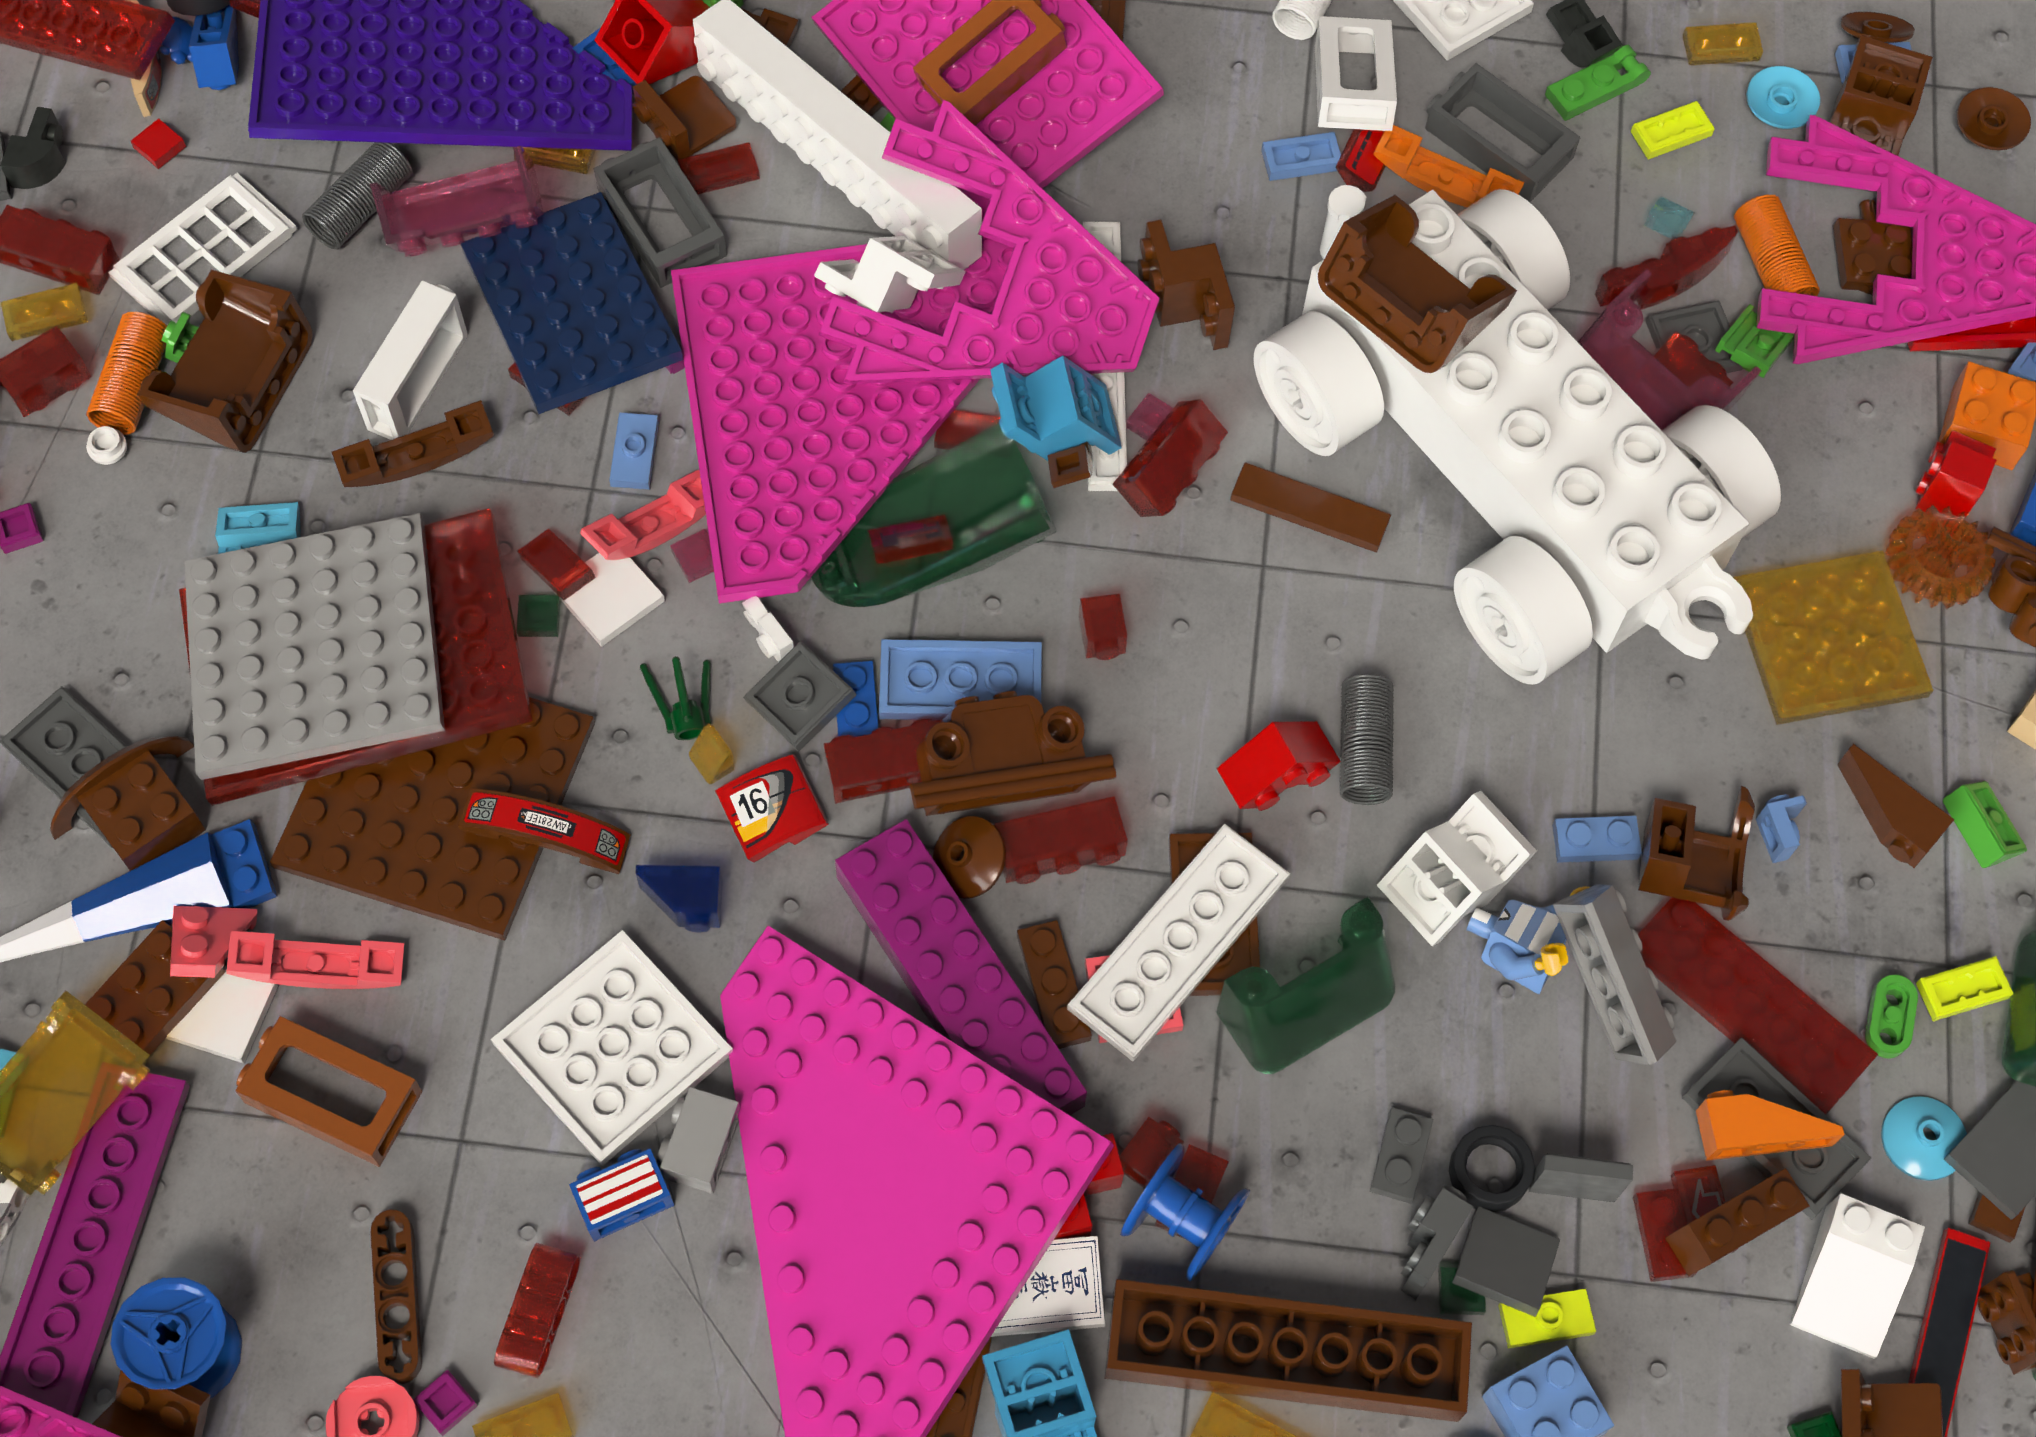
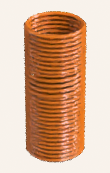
M1765 194L1752 198L1742 204L1737 209L1734 219L1764 288L1818 296L1820 288L1780 198L1776 195Z
M137 311L127 312L122 315L86 412L89 421L96 427H112L119 430L123 435H129L136 431L145 406L137 393L144 378L153 371L158 370L166 348V343L162 341V337L167 325L162 320L150 314Z

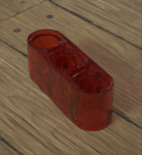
M540 1243L534 1245L496 1349L495 1366L534 1378L541 1376L578 1273L580 1255Z

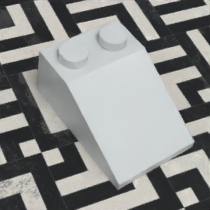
M1840 1193L1826 1206L1790 1325L1875 1359L1914 1267L1925 1226Z

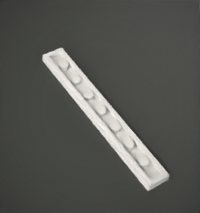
M1083 222V227L1121 262L1120 222ZM1124 372L1091 374L1107 386L1122 448L1109 455L1098 447L1091 446L1093 470L1092 476L1088 478V491H1127Z

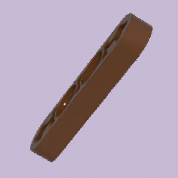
M389 1209L377 1215L371 1225L378 1365L384 1376L395 1381L397 1384H405L417 1377L422 1366L415 1238L412 1223L406 1215L398 1210ZM395 1221L399 1228H403V1231L396 1233L395 1238L397 1249L399 1251L406 1249L405 1254L391 1252L389 1239L386 1235L381 1234L382 1231L389 1229L390 1222ZM382 1252H387V1253H388V1254H385V1255L381 1256V1253H382ZM401 1263L405 1265L407 1275L402 1283L395 1286H389L384 1283L383 1273L390 1264ZM397 1306L407 1308L410 1316L409 1321L403 1328L396 1330L386 1326V1315L392 1308ZM411 1336V1341L402 1340ZM388 1338L402 1340L404 1355L407 1358H412L410 1363L404 1364L403 1372L398 1373L393 1366L389 1365V1361H394L397 1358V1346L393 1341L386 1343Z

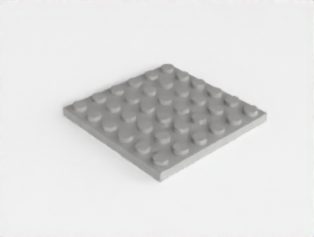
M420 513L184 561L195 770L201 780L445 731L425 524Z

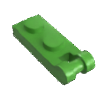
M1625 45L1613 55L1547 86L1545 96L1564 121H1567L1639 86L1649 78L1651 71L1644 63L1639 64L1635 59V51L1630 45ZM1624 68L1628 73L1621 76L1618 70Z

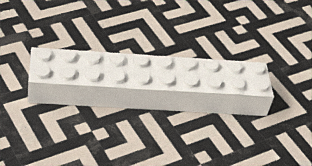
M720 0L693 19L694 44L698 57L697 68L702 77L707 81L712 80L722 89L730 101L738 102L747 110L749 116L755 122L764 124L780 143H786L796 151L800 160L816 168L828 184L836 185L842 190L854 206L862 207L868 212L880 228L888 229L895 236H904L963 270L982 257V236L978 235L982 223V208L951 184L882 159L890 132L731 0Z

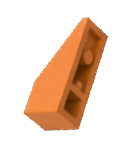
M1722 1090L1708 1094L1707 1099L1696 1110L1706 1161L1832 1147L1845 1135L1843 1126L1750 1094L1733 1095L1731 1090Z

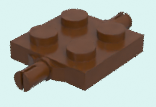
M1869 199L1859 204L1862 219L1838 218L1833 225L1841 289L1859 290L1873 296V282L1877 274L1911 279L1913 242L1909 226L1876 222V202L1871 200L1869 203Z

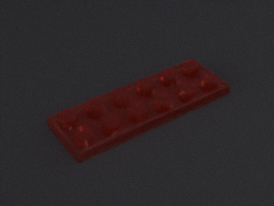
M0 0L1 44L136 80H141L175 22L168 11L125 0Z
M1672 897L1639 932L1638 936L1643 947L1640 953L1646 967L1651 969L1657 979L1734 1044L1742 1037L1825 1115L1878 1055L1696 902Z

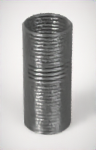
M374 142L302 214L305 226L325 246L331 249H339L411 177L413 173L409 161L391 143Z
M1359 674L1344 680L1341 685L1340 795L1346 801L1354 804L1375 805L1386 802L1393 795L1394 685L1389 679L1380 675Z

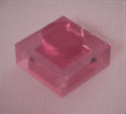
M1148 393L1127 419L1126 428L1158 448L1178 423L1180 412Z
M706 529L670 545L671 552L688 583L714 572L709 534Z

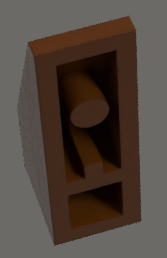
M1855 744L1848 749L1838 763L1841 773L1880 843L1888 848V851L1895 859L1908 863L1911 867L1915 868L1955 819Z

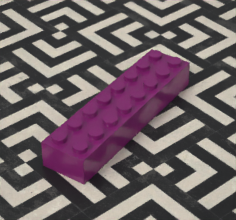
M907 819L835 859L838 881L936 1032L1066 1114L1072 1115L1085 1107L1086 1089Z

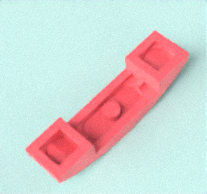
M696 470L672 482L669 485L667 494L619 519L611 513L583 527L580 534L606 560L630 558L667 542L706 515L700 471Z
M231 931L226 974L260 982L307 988L373 989L401 986L404 943L361 940V946L275 940V934L244 931Z

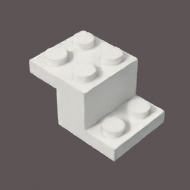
M904 236L870 238L860 263L854 259L820 262L814 276L826 283L825 288L828 291L842 297L848 295L857 301L856 305L877 313L885 311L893 313L894 310L910 308L918 289L928 291L931 288L944 289V287L960 285L966 271Z
M1482 791L1474 793L1448 822L1425 831L1377 886L1427 942L1434 946L1440 943L1464 916L1474 912L1476 908L1480 909L1486 906L1532 858L1537 850Z

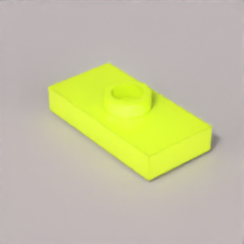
M1698 101L1637 122L1633 124L1631 133L1649 160L1711 137L1715 128Z
M1996 956L1924 977L1916 982L1932 1021L2009 999L2014 994Z
M1586 1289L1544 1295L1536 1317L1502 1303L1498 1305L1508 1349L1591 1336L1596 1333Z

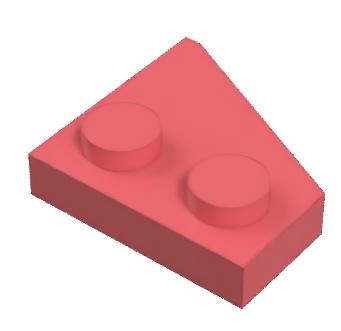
M173 906L170 976L215 978L223 968L225 959L228 957L231 931L246 932L247 929L253 930L257 921V909Z

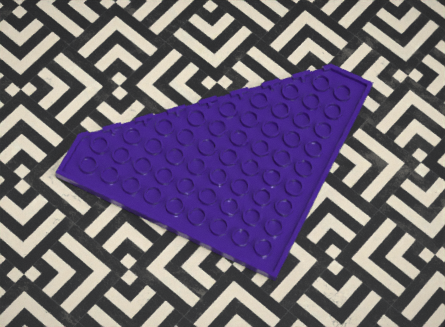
M260 0L248 131L249 138L631 151L632 86L622 78L615 81L603 74L606 71V66L585 50L579 54L574 51L566 35L549 22L546 24L540 22L533 16V10L520 0Z

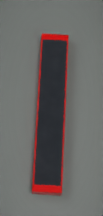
M1949 1227L1943 1231L1908 1383H1937L1940 1385L1942 1391L1943 1437H1947L1991 1243Z

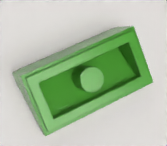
M1982 781L1962 785L1943 799V804L1951 817L1955 819V824L1982 868L1994 866L2027 851L2026 845L1988 782Z

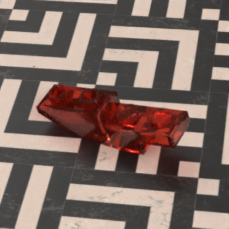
M1736 226L1722 229L1714 227L1703 234L1689 238L1684 236L1677 237L1666 243L1660 259L1650 258L1639 265L1624 269L1616 267L1607 271L1605 274H1602L1595 293L1600 307L1635 298L1642 310L1665 302L1687 291L1707 277L1725 258L1738 233Z

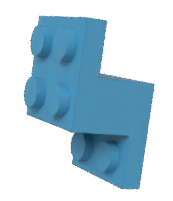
M1063 355L1027 377L1022 376L1003 362L990 369L994 385L992 387V394L998 403L1001 416L999 419L1000 428L1007 438L1014 439L1025 446L1031 453H1036L1048 461L1047 455L1079 446L1085 442H1088L1091 446L1098 447L1109 455L1122 448L1106 384Z
M1069 1329L982 1356L995 1400V1416L1002 1437H1097L1094 1428L1097 1416Z

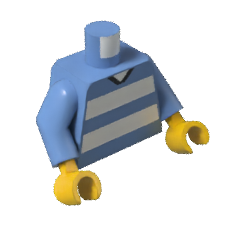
M1588 886L1579 887V888L1573 890V891L1571 892L1570 896H1572V895H1574V894H1576V893H1579V892H1581V891H1583V890H1585V889H1587V888H1590V887H1588ZM1508 900L1499 917L1476 908L1467 926V931L1488 940L1481 957L1485 964L1499 971L1506 979L1514 980L1537 994H1540L1549 975H1556L1561 971L1562 966L1569 962L1565 946L1567 939L1553 905L1535 907L1517 900Z

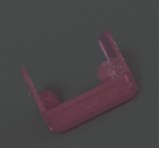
M1648 269L1639 275L1605 308L1577 341L1660 430H1663L1696 406L1710 405L1726 412L1729 411L1742 398L1761 373V370L1755 366L1733 389L1722 380L1713 376L1701 377L1688 387L1637 342L1632 336L1641 327L1643 314L1639 306L1634 302L1652 275Z

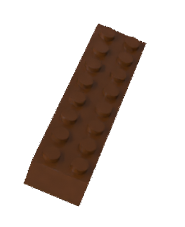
M1116 1279L1113 1291L1104 1379L1459 1422L1467 1413L1472 1322Z

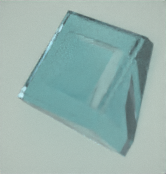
M1661 196L1650 210L1644 226L1678 242L1695 212Z

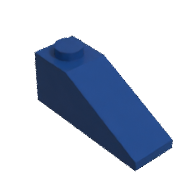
M233 0L230 5L219 11L195 17L189 49L199 88L210 87L213 90H222L237 82L239 54L236 0Z

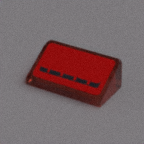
M1353 130L1335 167L1346 185L1357 187L1363 192H1371L1376 188L1386 165L1374 156V151L1385 131Z

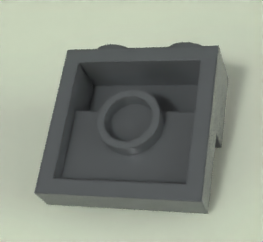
M1449 1185L1443 1186L1436 1199L1427 1195L1408 1226V1229L1415 1233L1408 1245L1415 1249L1401 1272L1403 1276L1408 1278L1401 1291L1415 1300L1430 1280L1474 1207L1466 1202L1467 1198L1462 1192Z

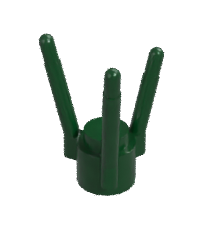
M677 656L673 657L672 663L679 702L673 705L672 712H670L648 666L642 663L640 670L665 720L667 733H674L677 740H692L705 735L706 727L711 725L709 714L711 662L709 660H704L701 699L700 706H697L695 700L688 699L680 658Z

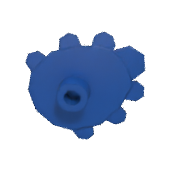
M168 16L161 20L154 19L152 23L157 27V33L153 35V39L156 42L162 43L161 53L164 55L170 54L172 61L177 64H185L186 58L192 62L189 44L193 27L179 17Z

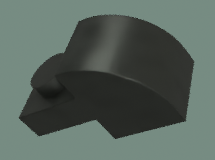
M1564 0L1550 7L1546 13L1548 19L1565 43L1561 52L1571 63L1578 67H1587L1617 52L1623 45L1604 15L1596 19L1585 0Z
M37 107L27 136L11 135L0 167L12 188L31 189L43 186L56 178L64 168L66 163L58 149L63 140V129L59 125L52 109Z

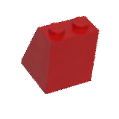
M615 0L594 41L636 84L643 80H646L648 84H652L698 63L697 49L694 44L693 19L710 7L702 0Z

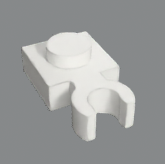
M757 596L751 597L742 603L746 609L743 612L744 616L759 632V637L756 638V641L767 658L774 656L779 662L794 648L793 641L772 613L767 612Z

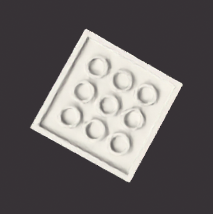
M623 930L491 1039L493 1045L602 1166L676 1104L679 1098H683L687 1094L689 1087L694 1088L726 1061L729 1058V1054L733 1051V1048Z

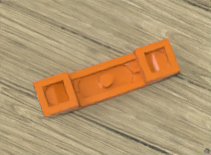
M1393 125L1392 131L1384 132L1374 151V156L1406 181L1426 192L1433 189L1441 199L1463 207H1469L1490 192L1498 189L1509 190L1519 195L1525 183L1493 168H1490L1487 175L1423 148L1420 146L1422 137Z

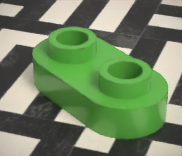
M1888 975L1882 978L1871 994L1865 1040L1869 1049L1874 1054L1887 1059L1901 1055L1910 1046L1913 1036L1918 992L1914 984L1901 975ZM1886 995H1893L1897 999L1898 1005L1890 1004L1887 1001ZM1880 1033L1888 1034L1892 1039V1044L1883 1042Z

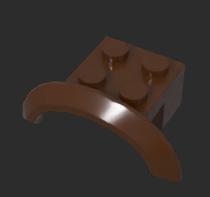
M179 736L148 738L125 747L101 761L77 780L62 797L50 827L54 840L72 829V818L80 804L130 871L194 839L206 829L153 757L159 754H172L178 758L192 749L194 744L188 738Z
M1741 786L1733 813L1729 837L1695 831L1696 806L1655 798L1644 830L1638 890L1721 907L1722 918L1726 921L1732 920L1745 911L1749 905V899L1743 894V872L1747 841L1755 811V804L1749 790Z

